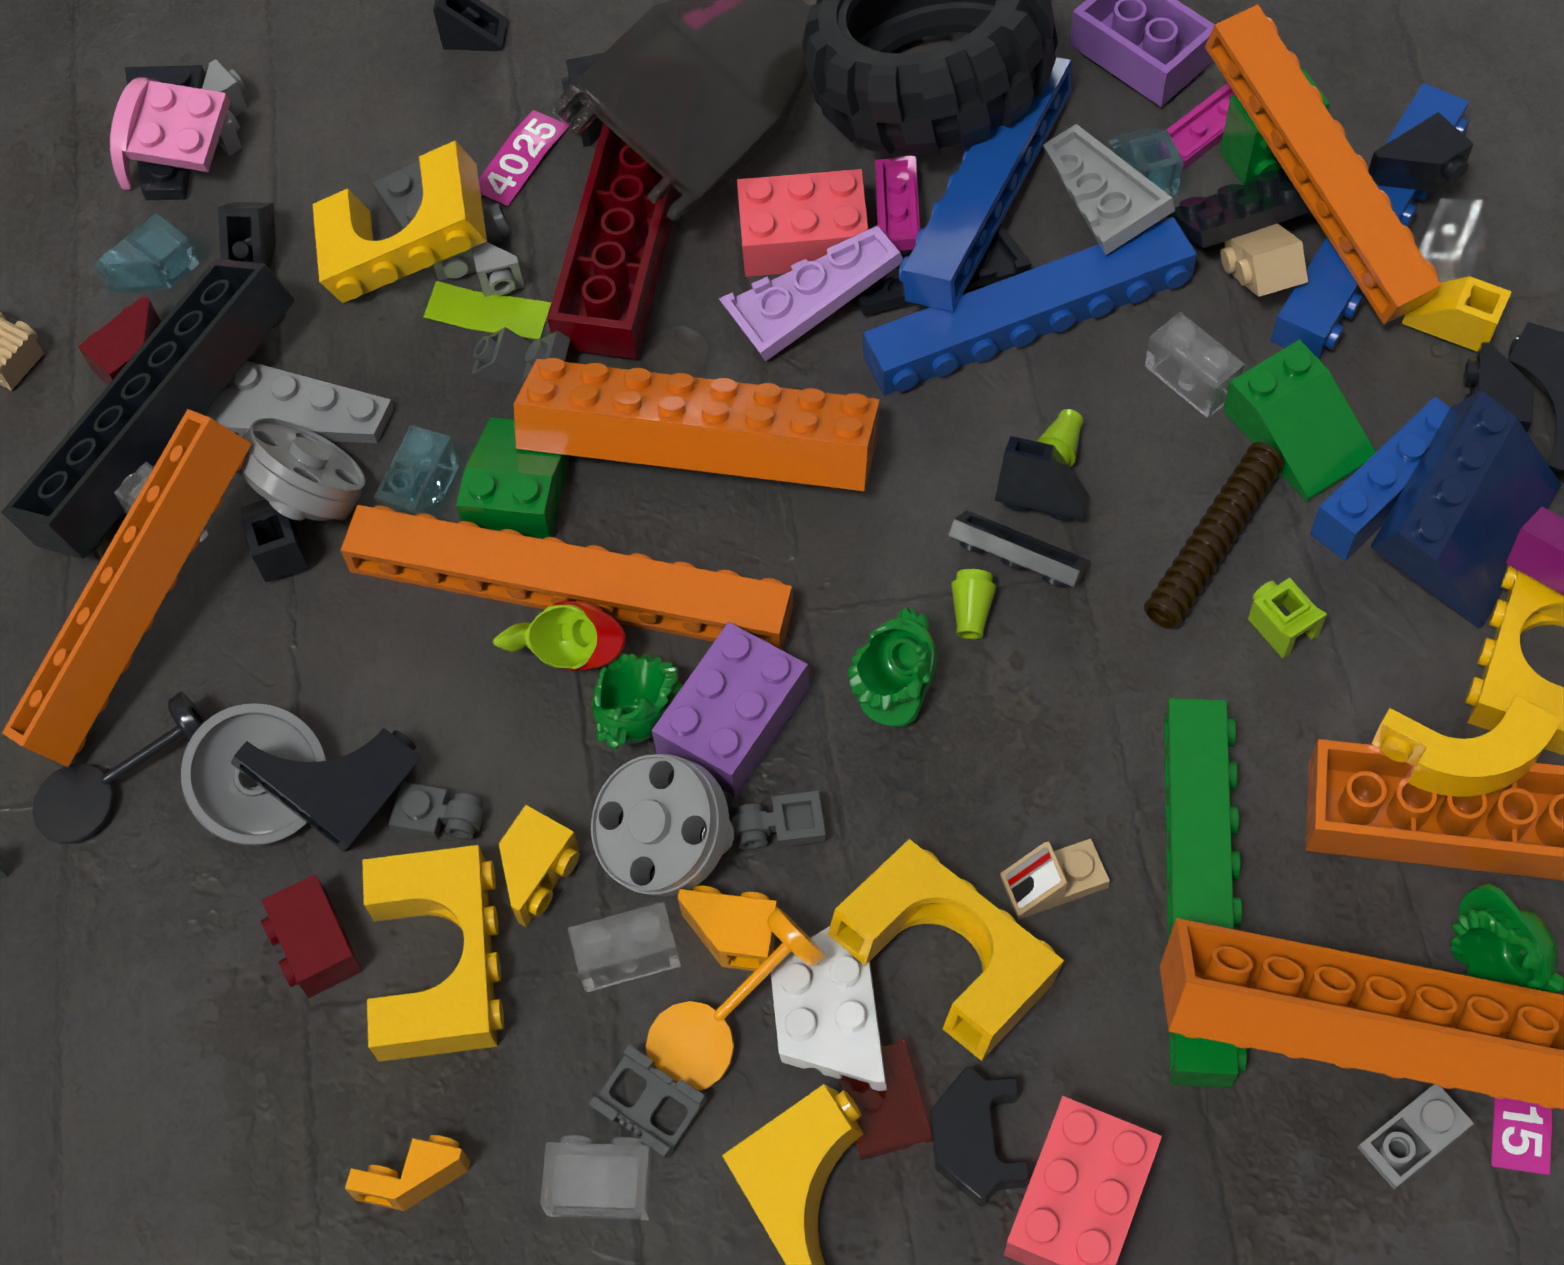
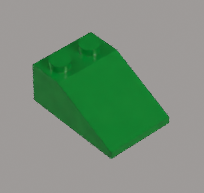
M1300 339L1234 378L1229 383L1223 411L1252 443H1265L1280 452L1284 458L1285 465L1279 473L1306 503L1354 474L1376 453L1331 373Z
M490 417L464 470L456 503L461 521L472 522L481 528L495 531L511 529L521 533L523 536L538 539L552 537L570 455L516 449L514 419Z

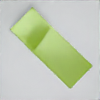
M436 281L423 317L466 329L491 333L506 327L520 337L540 339L552 302L497 294L484 297L483 292Z

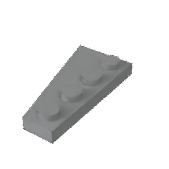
M1073 125L1043 144L1046 158L1105 255L1175 211L1171 196L1079 125Z
M245 361L236 372L232 384L222 390L214 399L206 416L229 430L237 432L241 437L255 420L260 418H276L305 427L329 441L378 443L394 411V406L391 399Z

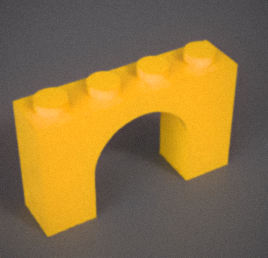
M455 140L419 156L423 186V198L420 208L413 220L403 230L390 238L373 241L370 210L348 188L312 204L319 282L339 301L345 303L356 299L361 295L487 242L477 164Z
M1508 565L1501 584V588L1508 590L1505 601L1497 600L1489 620V626L1496 628L1493 639L1485 638L1477 659V664L1484 666L1481 679L1473 677L1465 698V704L1472 706L1467 723L1489 731L1493 730L1501 722L1513 699L1518 695L1562 718L1545 749L1564 756V687L1551 683L1538 675L1525 660L1520 646V635L1531 628L1542 625L1564 627V595Z
M909 839L835 908L827 935L864 966L897 934L911 926L936 924L950 928L964 936L977 951L983 973L952 1003L942 1029L982 1061L1053 986L1064 960L1055 953L1049 944L1038 940L1017 924L1008 912L998 909L980 895L970 882L960 879L943 866L933 853L920 848Z
M479 845L363 859L364 906L374 922L426 915L438 916L455 923L462 929L464 935L463 953L457 967L446 980L436 987L417 993L367 999L368 1048L376 1059L382 1062L497 1047L496 1030L504 1029V1012L501 999L494 1000L493 982H501V964L498 952L492 953L491 936L498 935L496 907L489 906L488 890H495L496 888L493 862L485 861Z

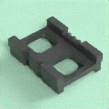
M628 1045L623 1052L625 1056L598 1096H593L589 1105L614 1123L618 1122L630 1132H634L640 1138L639 1140L665 1158H670L674 1153L673 1150L700 1109L707 1103L706 1096L681 1079L676 1083L673 1078L656 1068L657 1066L654 1065L655 1062L631 1045ZM625 1070L634 1071L647 1082L645 1090L632 1107H625L611 1096V1089ZM667 1097L674 1098L688 1109L686 1118L673 1135H666L654 1127L651 1122L654 1113Z

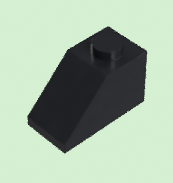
M1437 112L1374 151L1368 172L1378 186L1432 192L1446 182H1456L1464 175L1469 166L1467 161L1473 143Z
M231 202L218 207L221 259L266 264L270 269L276 245L274 203Z

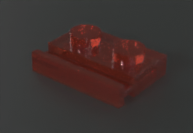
M905 1039L889 1046L883 1047L881 1045L887 1090L877 1091L871 1089L869 1083L842 1075L841 1079L839 1078L842 1091L845 1090L850 1095L862 1115L856 1120L864 1133L856 1140L861 1161L910 1148V1145L933 1141Z

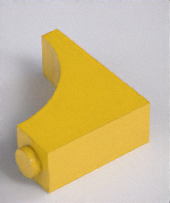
M825 1084L722 1155L786 1265H825L818 1235V1214L823 1189L836 1162L851 1144L864 1134L856 1122L862 1116L861 1112L850 1095L845 1090L838 1093L837 1090Z

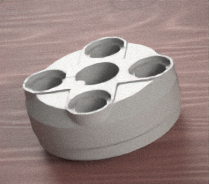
M276 418L257 419L245 431L242 438L252 443L245 455L244 465L237 474L242 476L258 494L268 500L276 511L294 520H304L307 518L317 521L334 519L342 521L346 520L348 515L351 514L362 494L365 476L358 464L341 448L305 427Z
M669 754L640 756L619 767L601 788L594 804L591 819L592 843L603 869L615 881L626 888L657 897L678 895L679 889L691 890L699 885L713 871L722 854L728 851L734 840V829L729 821L727 802L716 779L701 765ZM674 769V779L672 783L668 785L669 775ZM623 811V820L622 823L619 825V816L620 813ZM706 823L707 833L701 842L700 832ZM655 865V875L652 881H650V870Z

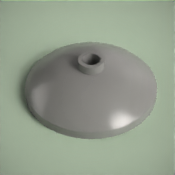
M251 703L236 705L210 717L197 729L190 739L181 764L182 792L191 813L204 828L215 836L240 845L256 846L271 844L291 836L300 830L306 822L259 785L256 787L247 786L243 781L244 774L231 764L234 755L246 741L268 754L292 761H326L325 755L313 731L294 714L267 704Z

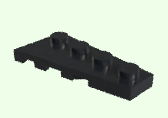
M202 65L125 67L127 85L135 78L144 77L155 79L162 83L202 89L206 77ZM137 160L141 191L146 201L186 200L191 169Z
M1001 224L965 290L996 283L1031 270L1030 261ZM913 250L899 252L904 259L906 256L909 257ZM900 265L852 299L864 316L913 304L912 302L905 301L903 282L899 281Z

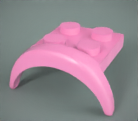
M144 77L135 78L129 82L117 103L110 132L111 160L121 188L130 190L133 185L129 159L209 172L231 102L227 94L162 83L158 80Z

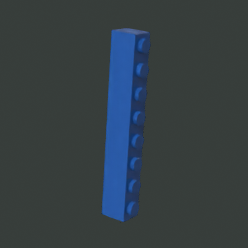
M1056 57L1050 78L1042 95L1033 97L1030 110L1010 127L1004 124L999 125L990 131L989 139L966 147L962 164L957 172L951 174L947 191L942 200L938 199L935 202L929 223L926 228L919 230L912 253L909 257H904L901 262L899 281L903 282L905 301L946 311H954L1072 93L1071 60Z
M1423 83L1385 145L1437 112L1464 135L1470 122L1464 119L1469 101ZM1377 185L1379 189L1388 195L1393 211L1402 225L1407 227L1411 224L1418 208L1414 203L1417 199L1424 201L1430 192ZM1327 237L1306 269L1308 282L1295 287L1277 316L1271 337V342L1284 348L1300 339L1319 360L1326 348L1330 350L1335 349L1345 329L1341 323L1345 317L1351 320L1354 318L1363 300V296L1360 295L1362 290Z
M1170 217L1155 223L1107 255H1105L1098 244L961 296L953 312L929 307L863 332V358L884 396L896 391H907L917 383L936 376L943 377L949 375L957 368L975 361H986L996 353L1012 347L1026 346L1034 339L1049 333L1063 332L1073 324L1091 317L1099 318L1115 308L1128 303L1142 302L1150 295L1165 289L1179 288L1187 281L1192 280L1197 253L1174 217Z

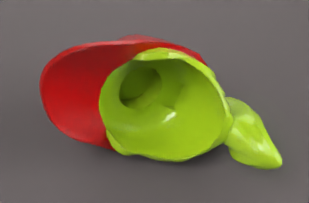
M561 601L545 608L531 623L523 622L510 626L493 639V644L498 648L511 652H518L528 647L545 664L555 668L577 671L602 667L614 661L623 650L626 637L619 623L600 607L591 603Z

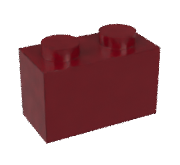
M316 874L261 900L268 914V917L261 920L262 926L273 946L281 944L286 958L278 962L291 988L299 984L308 998H311L363 972L329 895Z

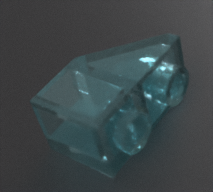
M1146 127L1109 138V144L1116 155L1169 196L1177 194L1183 161L1168 130Z
M155 213L144 223L138 225L132 233L116 246L104 253L93 265L105 288L110 293L170 289L200 262L189 238Z
M410 425L374 496L376 502L418 513L443 500L460 465L451 436Z

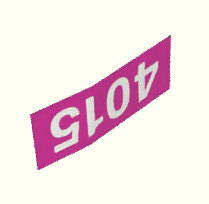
M1494 1098L1491 1166L1550 1175L1552 1109L1524 1101Z

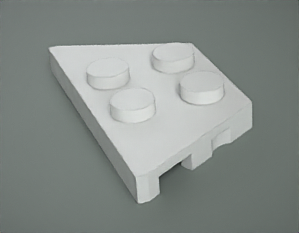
M829 926L811 937L826 954V957L818 965L808 966L794 953L790 952L771 971L778 1050L782 1063L803 1069L816 1068L823 1075L842 1080L843 1075L869 1083L870 1088L877 1091L887 1090L870 962L864 966L827 935Z

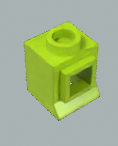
M1291 578L1286 579L1279 585L1273 580L1269 581L1254 593L1252 597L1254 601L1248 620L1282 659L1291 654L1296 638L1304 632L1311 640L1320 635L1327 616L1326 612L1317 608ZM1282 604L1291 613L1287 617L1278 608Z

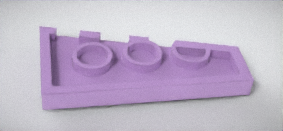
M876 226L828 248L827 255L814 261H807V259L791 265L792 271L771 281L767 276L752 283L753 289L736 297L732 292L719 298V300L766 362L899 266L903 257L884 232Z

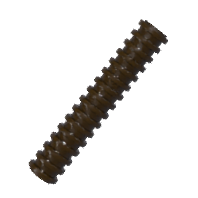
M1261 442L1253 443L1248 447L1247 453L1242 456L1240 463L1234 468L1233 474L1228 477L1227 483L1222 486L1220 494L1214 498L1213 504L1208 507L1206 514L1200 519L1199 525L1194 528L1193 534L1188 537L1185 546L1180 549L1179 556L1174 558L1172 566L1165 572V577L1160 579L1158 587L1151 593V598L1144 603L1145 613L1155 624L1168 629H1176L1181 625L1182 618L1189 612V607L1194 605L1196 597L1203 591V586L1209 582L1210 576L1217 569V565L1223 561L1224 554L1228 553L1231 544L1236 541L1238 534L1244 529L1245 523L1249 521L1251 514L1257 509L1258 503L1263 500L1272 482L1276 480L1278 473L1284 468V458L1274 447Z

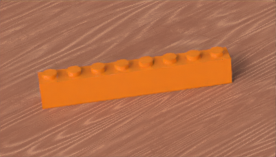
M1257 4L1215 24L1205 45L1206 50L1382 323L1385 325L1426 304L1442 285L1438 280L1435 267L1431 262L1425 260L1415 245L1411 230L1407 226L1402 225L1392 209L1388 195L1377 187L1368 172L1365 160L1355 153L1346 139L1342 125L1332 118L1324 106L1321 93L1314 85L1309 83L1303 74L1297 56L1286 48L1278 35L1274 21L1266 17Z
M187 409L2 734L30 751L69 767L74 756L82 750L86 741V735L96 717L106 708L109 694L117 680L129 667L132 661V654L142 636L152 627L155 614L163 599L174 588L178 579V573L188 555L198 546L201 533L208 520L220 507L223 494L233 476L244 465L245 455L252 443L212 418Z

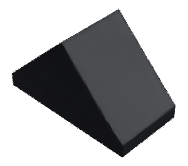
M435 0L433 12L443 49L498 51L502 48L507 23L505 16L480 0Z

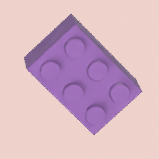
M1086 0L1073 11L1069 45L1162 107L1213 62L1205 45L1215 24L1178 0Z
M728 622L652 729L657 754L674 755L701 765L716 779L722 791L730 793L736 798L810 689L808 664Z

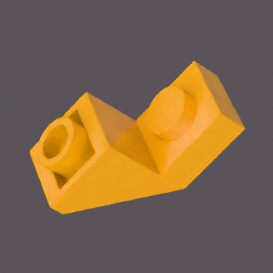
M430 1135L429 1141L412 1138L401 1179L398 1178L399 1173L397 1171L379 1165H369L367 1172L351 1168L345 1190L356 1201L406 1211L468 1172L471 1161L464 1151L459 1148L460 1143L451 1138L439 1135Z

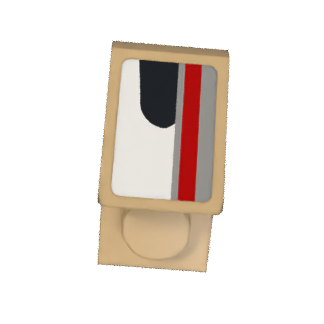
M1091 838L1053 851L1049 841L1044 842L1000 873V879L1018 920L1107 889L1110 883Z

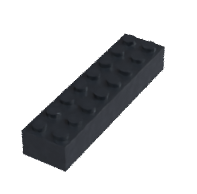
M215 259L2 510L1 513L35 546L84 559L99 547L102 542V536L116 520L126 514L130 507V502L144 486L187 409L206 416L209 411V405L222 390L232 384L236 372L247 359L259 351L260 343L272 328H275L284 320L286 311L294 303L295 299L267 265Z

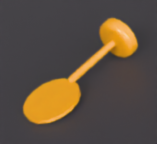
M777 907L769 915L767 923L772 932L781 940L782 944L717 1010L707 1004L693 1001L674 1004L660 1013L650 1027L645 1046L647 1057L655 1062L656 1068L673 1078L676 1083L681 1079L696 1090L702 1091L707 1090L723 1078L731 1065L735 1048L732 1029L725 1018L790 952L794 953L808 966H816L826 957L821 948L780 908Z

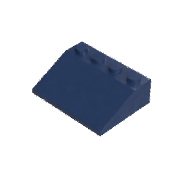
M1481 390L1450 408L1370 547L1479 628L1484 625L1504 589L1501 588V584L1508 566L1506 561L1520 529L1541 507L1548 509L1561 484L1518 418Z

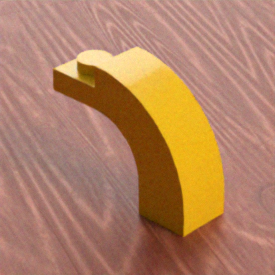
M1516 695L1501 722L1493 730L1479 737L1459 739L1441 735L1389 708L1371 744L1380 748L1388 758L1397 762H1406L1415 767L1407 783L1419 789L1440 795L1472 797L1501 790L1524 776L1534 766L1546 748L1562 718Z

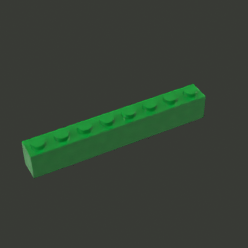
M1169 698L1164 715L1167 943L1176 918L1234 929V927H1240L1241 898L1233 897L1232 880H1239L1240 853L1239 851H1231V835H1237L1239 824L1238 806H1230V790H1235L1237 785V763L1229 761L1228 746L1234 747L1236 723L1235 718H1227V700ZM1169 1032L1170 1085L1232 1088L1238 1072H1245L1246 1048H1239L1233 1044L1204 1038H1188L1179 1033Z

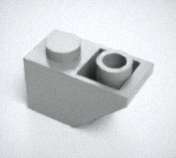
M1434 1084L1369 1136L1357 1148L1395 1190L1460 1140L1474 1123L1442 1087Z

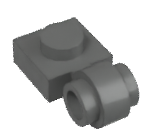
M402 782L389 826L395 833L438 840L442 825H446L445 832L448 835L458 839L470 840L473 838L474 833L480 831L485 814L484 809L481 808L483 801L476 796L465 793L456 794L454 800L450 801L447 789Z
M819 790L771 796L773 812L769 813L763 811V806L760 804L741 805L735 809V816L731 818L734 840L739 842V848L743 850H755L765 847L768 844L767 838L773 832H776L778 848L825 842L826 839Z

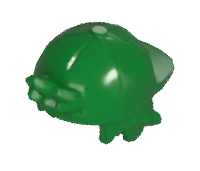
M904 608L903 611L898 612L896 619L887 621L871 632L867 644L856 650L857 653L852 657L853 665L847 671L852 694L854 696L858 695V702L863 712L870 719L884 726L906 727L913 722L922 706L926 691L930 688L936 677L938 651L928 631L927 615L921 613L918 616L914 609Z
M621 654L618 660H614L609 664L608 668L603 667L599 673L597 684L593 689L594 697L591 700L592 714L596 722L597 740L601 743L607 741L611 749L617 750L618 746L624 743L630 745L638 744L653 737L652 729L683 687V683L677 678L679 676L678 668L673 667L672 662H662L660 656L651 659L648 654H644L639 658L635 654Z
M1491 884L1479 885L1470 890L1461 900L1458 909L1459 923L1451 925L1457 936L1452 938V945L1450 946L1453 956L1467 966V976L1551 993L1563 991L1564 977L1556 973L1557 947L1544 921L1530 910L1518 909L1500 888Z

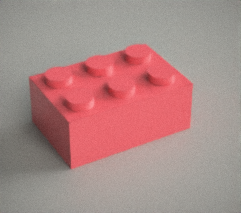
M862 169L737 179L745 277L786 274L792 271L791 265L804 259L814 261L827 255L828 248L868 230Z
M1062 1096L1008 1237L1004 1256L1025 1265H1116L1162 1136Z

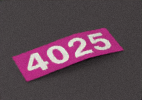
M533 110L512 132L479 178L480 194L509 206L545 153L570 125Z

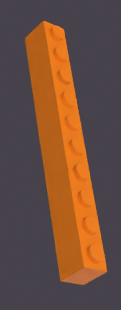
M357 505L340 550L349 571L352 573L539 609H545L561 601L591 603L600 607L622 625L711 642L717 639L726 624L730 622L783 650L794 608L792 586L785 585L773 578H763L761 580L746 578L730 570L714 572L698 569L692 564L681 561L672 564L652 560L650 557L639 553L624 555L609 552L607 549L596 545L581 547L566 544L564 541L553 537H546L544 539L527 537L511 529L495 531L481 528L468 521L453 523L438 520L434 516L425 513H418L416 515L399 513L382 505H377L373 508Z

